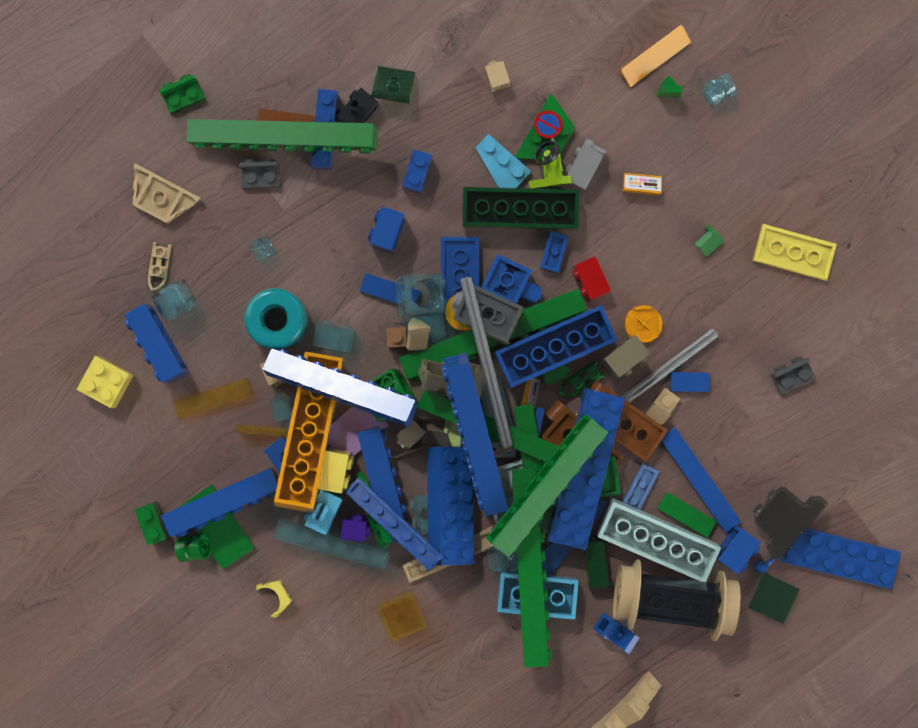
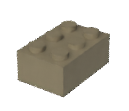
M633 335L605 355L599 362L612 379H624L633 372L631 370L632 367L641 366L648 360L646 356L650 352L639 338Z

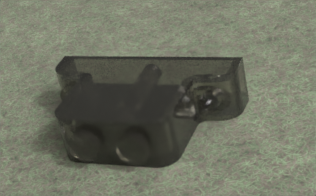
M779 487L776 490L772 489L766 496V502L763 505L761 503L758 504L754 509L755 524L772 538V541L766 548L768 549L769 556L776 563L780 561L828 506V502L821 496L811 495L806 502H803L787 488Z

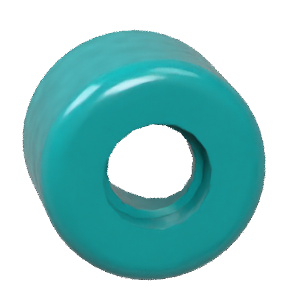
M271 288L259 292L250 300L245 310L244 323L250 338L258 345L270 350H288L298 345L305 337L309 327V314L306 306L297 296L284 289ZM275 309H283L287 315L285 327L279 331L270 330L266 325L268 314Z

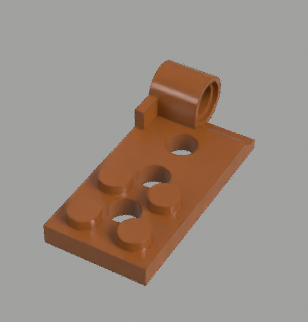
M596 380L590 388L619 396ZM625 400L615 441L647 462L668 430ZM623 419L630 420V427L628 429L621 428L620 423ZM645 430L646 437L643 440H638L636 438L637 431Z
M557 400L546 413L553 423L541 437L559 446L565 439L563 432L574 428L577 415L560 400ZM612 447L610 456H615L617 466L624 456Z

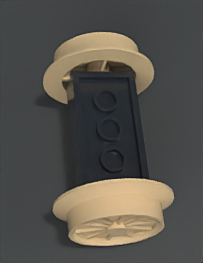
M637 559L633 566H619L614 590L613 618L618 621H626L629 630L633 629L636 619L709 628L711 640L717 641L721 634L732 636L736 630L740 612V585L737 580L726 579L725 573L722 570L718 571L714 583L642 574L641 562Z

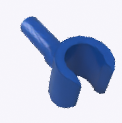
M775 554L765 563L759 560L753 568L759 573H764L768 570V566L780 556Z

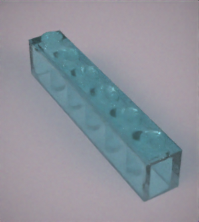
M283 518L278 520L273 538L384 571L387 568L391 549L385 548L381 550L380 546L367 542L343 540L341 535L332 532L324 535L304 524Z

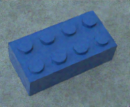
M144 303L124 315L127 319L125 320L126 326L135 333L136 337H134V340L139 347L144 349V358L149 365H153L155 369L153 374L158 381L172 383L190 372L153 306Z

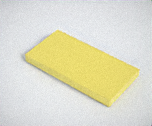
M762 224L752 261L827 281L837 244Z

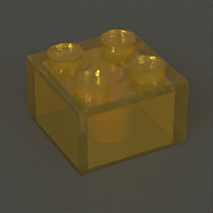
M413 589L380 602L376 606L391 643L428 626Z

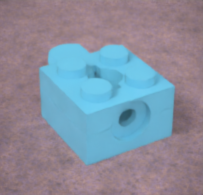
M318 490L314 512H306L303 518L306 520L305 526L326 535L330 531L345 497L335 492Z

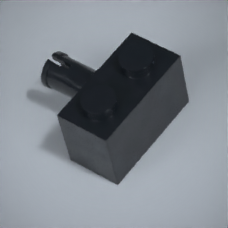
M360 88L358 91L354 90L349 97L350 101L338 109L336 117L341 123H366L380 105L375 98L363 88Z

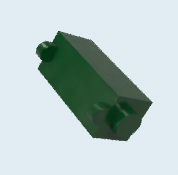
M590 536L587 548L584 550L589 589L614 585L613 581H608L605 544L609 542L599 539L598 536Z

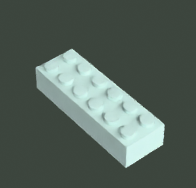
M614 498L611 499L597 530V536L601 539L702 582L707 581L721 550V547L716 542Z

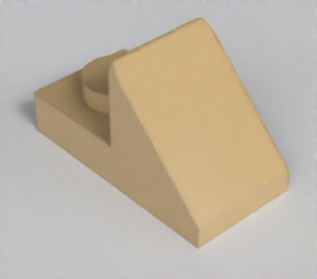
M663 388L645 414L662 425L670 417L671 411L680 398L668 389Z

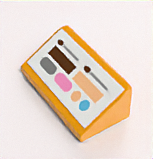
M624 173L622 192L660 196L662 194V176Z
M533 378L526 381L521 406L533 404L534 412L541 379Z

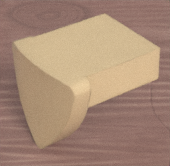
M412 318L408 324L407 349L409 351L427 349L431 327L419 319Z

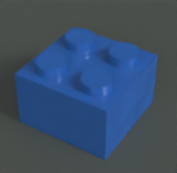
M383 206L381 211L377 210L374 218L375 228H371L368 235L371 247L394 254L406 220L405 214Z
M735 526L720 544L721 550L716 560L738 574L746 569L749 558L757 554L761 542L742 528Z

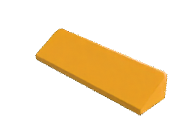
M682 25L678 26L619 71L630 88L691 43Z

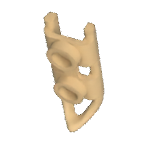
M153 242L148 272V285L151 291H159L165 285L171 244H168L167 248L157 246V242ZM162 259H166L165 266H161ZM152 276L163 278L161 284L156 288L152 286Z

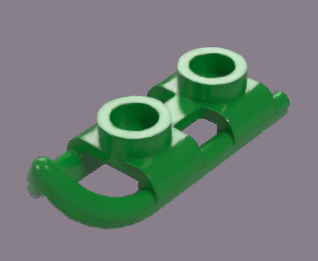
M595 360L563 381L559 388L560 395L562 397L575 396L582 392L584 388L593 385L595 380L599 381L606 376L605 373L601 375L595 366L598 362ZM583 372H586L587 374L582 378L579 376ZM591 379V382L586 385L584 384L586 380ZM570 382L575 392L564 394L562 391L563 387Z

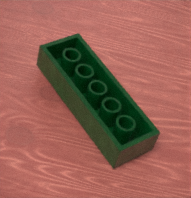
M463 187L462 228L577 230L579 228V190Z

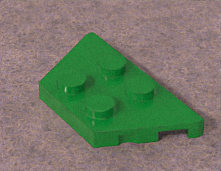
M550 93L540 113L550 110L560 116L562 129L554 137V140L560 148L559 154H561L575 126L554 95ZM533 124L515 158L518 160H535L534 155L538 147L551 140L540 137L536 133ZM548 145V146H546L545 148H543L542 150H546V149H548V148L552 149L553 146H552V145ZM539 153L538 161L542 160V153Z

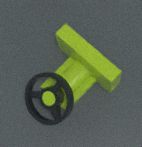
M547 141L536 150L534 158L539 165H543L545 179L529 181V188H545L572 183L571 176H563L561 156L559 154L560 148L556 142ZM548 145H555V146H556V147H554V148H552V149L548 148V149H546V150H542L543 148H545V147L548 146ZM539 153H542L543 161H538Z

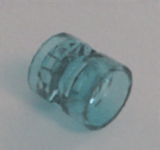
M727 72L716 77V81L710 80L701 85L704 97L712 107L721 103L723 98L729 99L737 95L736 85Z
M495 546L491 547L487 553L488 569L491 572H518L517 551L508 557Z

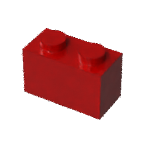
M596 256L574 265L572 274L576 282L580 281L582 286L580 292L584 299H588V302L611 292Z

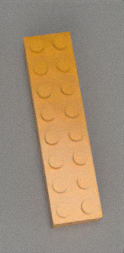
M305 351L304 357L308 362L314 363L316 361L325 365L327 369L336 368L342 371L343 358ZM300 387L297 388L274 504L276 507L313 513L336 401Z

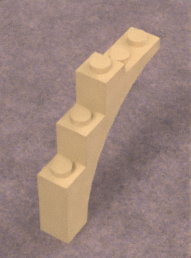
M648 671L630 692L591 728H626L641 720L650 708L649 703L662 685Z

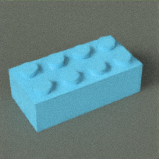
M500 570L497 612L521 614L518 572ZM546 575L547 581L543 582V589H547L548 601H544V606L549 611V617L575 619L579 580L574 577Z

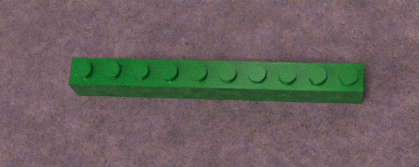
M188 119L186 142L193 145V148L204 149L205 146H211L212 149L221 150L223 147H229L231 150H241V147H247L248 150L258 151L259 148H266L265 150L277 151V148H284L285 151L295 152L296 149H302L304 152H314V149H321V152L332 153L333 150H340L341 153H351L352 150H359V153L370 154V151H377L378 127L373 123Z
M579 288L524 309L507 345L512 344V339L519 337V340L530 337V332L536 330L539 333L548 329V325L553 323L557 325L564 322L566 318L571 316L573 318L586 311L587 309ZM473 330L428 346L427 349L418 350L400 357L399 360L407 380L412 379V382L420 379L418 371L422 359L442 363L444 362L443 358L466 352L469 360L476 358L478 349ZM486 336L490 352L494 351V346L499 344L502 347L506 346Z
M536 468L512 469L514 502L538 473ZM543 518L533 526L529 536L521 541L517 549L525 668L548 666V661H552L551 649H547V641H550V629H546L545 622L549 621V611L544 606V601H548L547 589H543V582L547 581L546 570H542V562H545V550H541L540 542H544V532L539 528V523L543 522Z

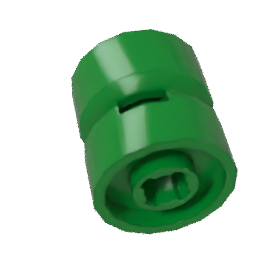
M205 534L180 537L175 542V555L180 562L205 560L211 554V543Z

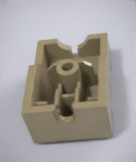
M422 359L418 374L423 388L431 393L440 390L443 391L444 395L449 396L446 384L450 382H445L441 367L445 363ZM470 363L480 400L486 383L484 374H481L480 365Z

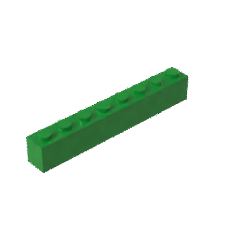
M584 414L487 535L486 539L508 557L515 553L521 541L529 536L533 526L543 518L545 511L555 503L557 496L567 488L573 476L580 472L584 462L592 457L596 447L604 442L608 431Z

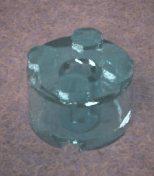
M185 279L182 280L181 284L177 281L160 290V295L157 298L155 294L151 297L162 319L166 318L167 322L176 318L180 311L187 312L193 309L194 304H196V298Z

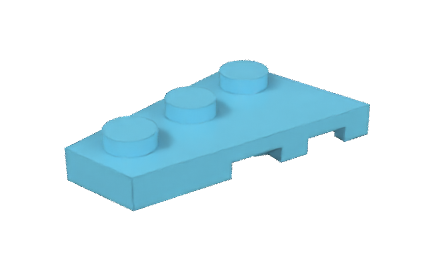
M489 134L476 147V151L498 188H517L531 173L525 165Z

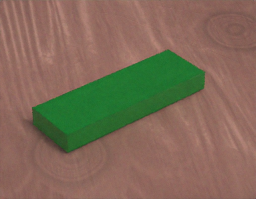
M668 492L664 494L657 506V509L705 537L709 536L717 522Z

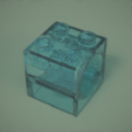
M409 274L395 279L397 317L432 316L444 313V309H446V299L443 298L445 279L442 278V274ZM415 283L424 284L430 291L431 300L426 305L427 308L419 307L412 299L411 292L415 287Z

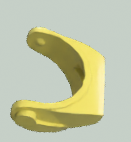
M281 580L256 585V590L270 588L279 597L280 607L271 617H278L292 601Z

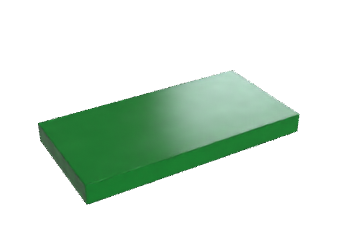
M211 484L210 486L199 492L197 495H195L194 497L180 505V507L188 503H191L195 500H198L204 496H207L211 493H214L217 490L215 489L213 484ZM230 511L224 513L225 518L214 523L211 519L207 521V526L196 530L199 535L205 534L208 536L211 543V553L222 570L255 548Z

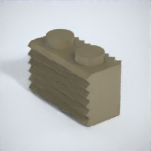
M412 420L409 427L405 426L397 434L398 439L396 442L403 449L406 447L410 449L426 431L415 420Z

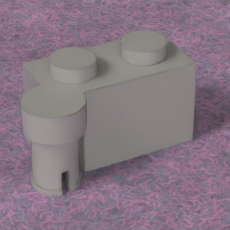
M589 138L586 139L582 148L577 147L573 155L576 158L573 165L569 163L564 172L565 175L571 176L572 183L585 190L604 156L602 154L606 152V149L594 144V141Z

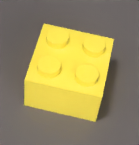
M95 356L76 390L109 408H116L134 374L101 356Z
M331 447L325 451L319 483L320 490L342 494L344 489L349 487L351 475L347 474L348 470H351L354 461L350 451Z

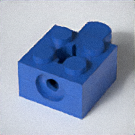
M497 254L481 287L516 304L519 297L528 302L535 303L542 295L540 286L528 281L532 272L531 269Z

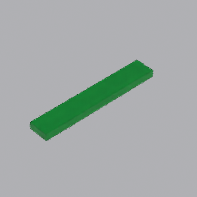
M533 404L513 407L516 428L538 437ZM520 451L523 468H536V472H539L543 467L542 460ZM549 508L545 511L543 520L551 519Z

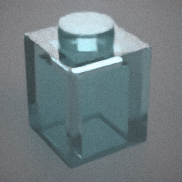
M285 392L274 394V398L270 399L274 422L291 419L293 412L291 395L286 396Z

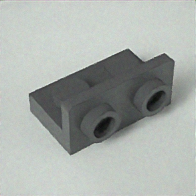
M248 159L244 160V163H239L242 189L281 187L280 164L275 159H263V162Z
M800 356L791 360L792 364L787 367L783 364L774 368L775 372L770 375L780 395L816 379L808 363L810 361L809 358L803 359Z

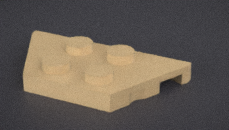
M136 163L134 164L133 206L168 224L201 200L200 197Z

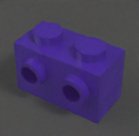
M353 514L352 517H345L342 524L341 539L364 542L371 535L372 528L371 524H368L369 520L364 519L365 515Z

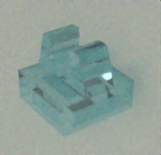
M268 236L256 239L250 247V251L256 250L258 254L255 257L256 261L276 254Z

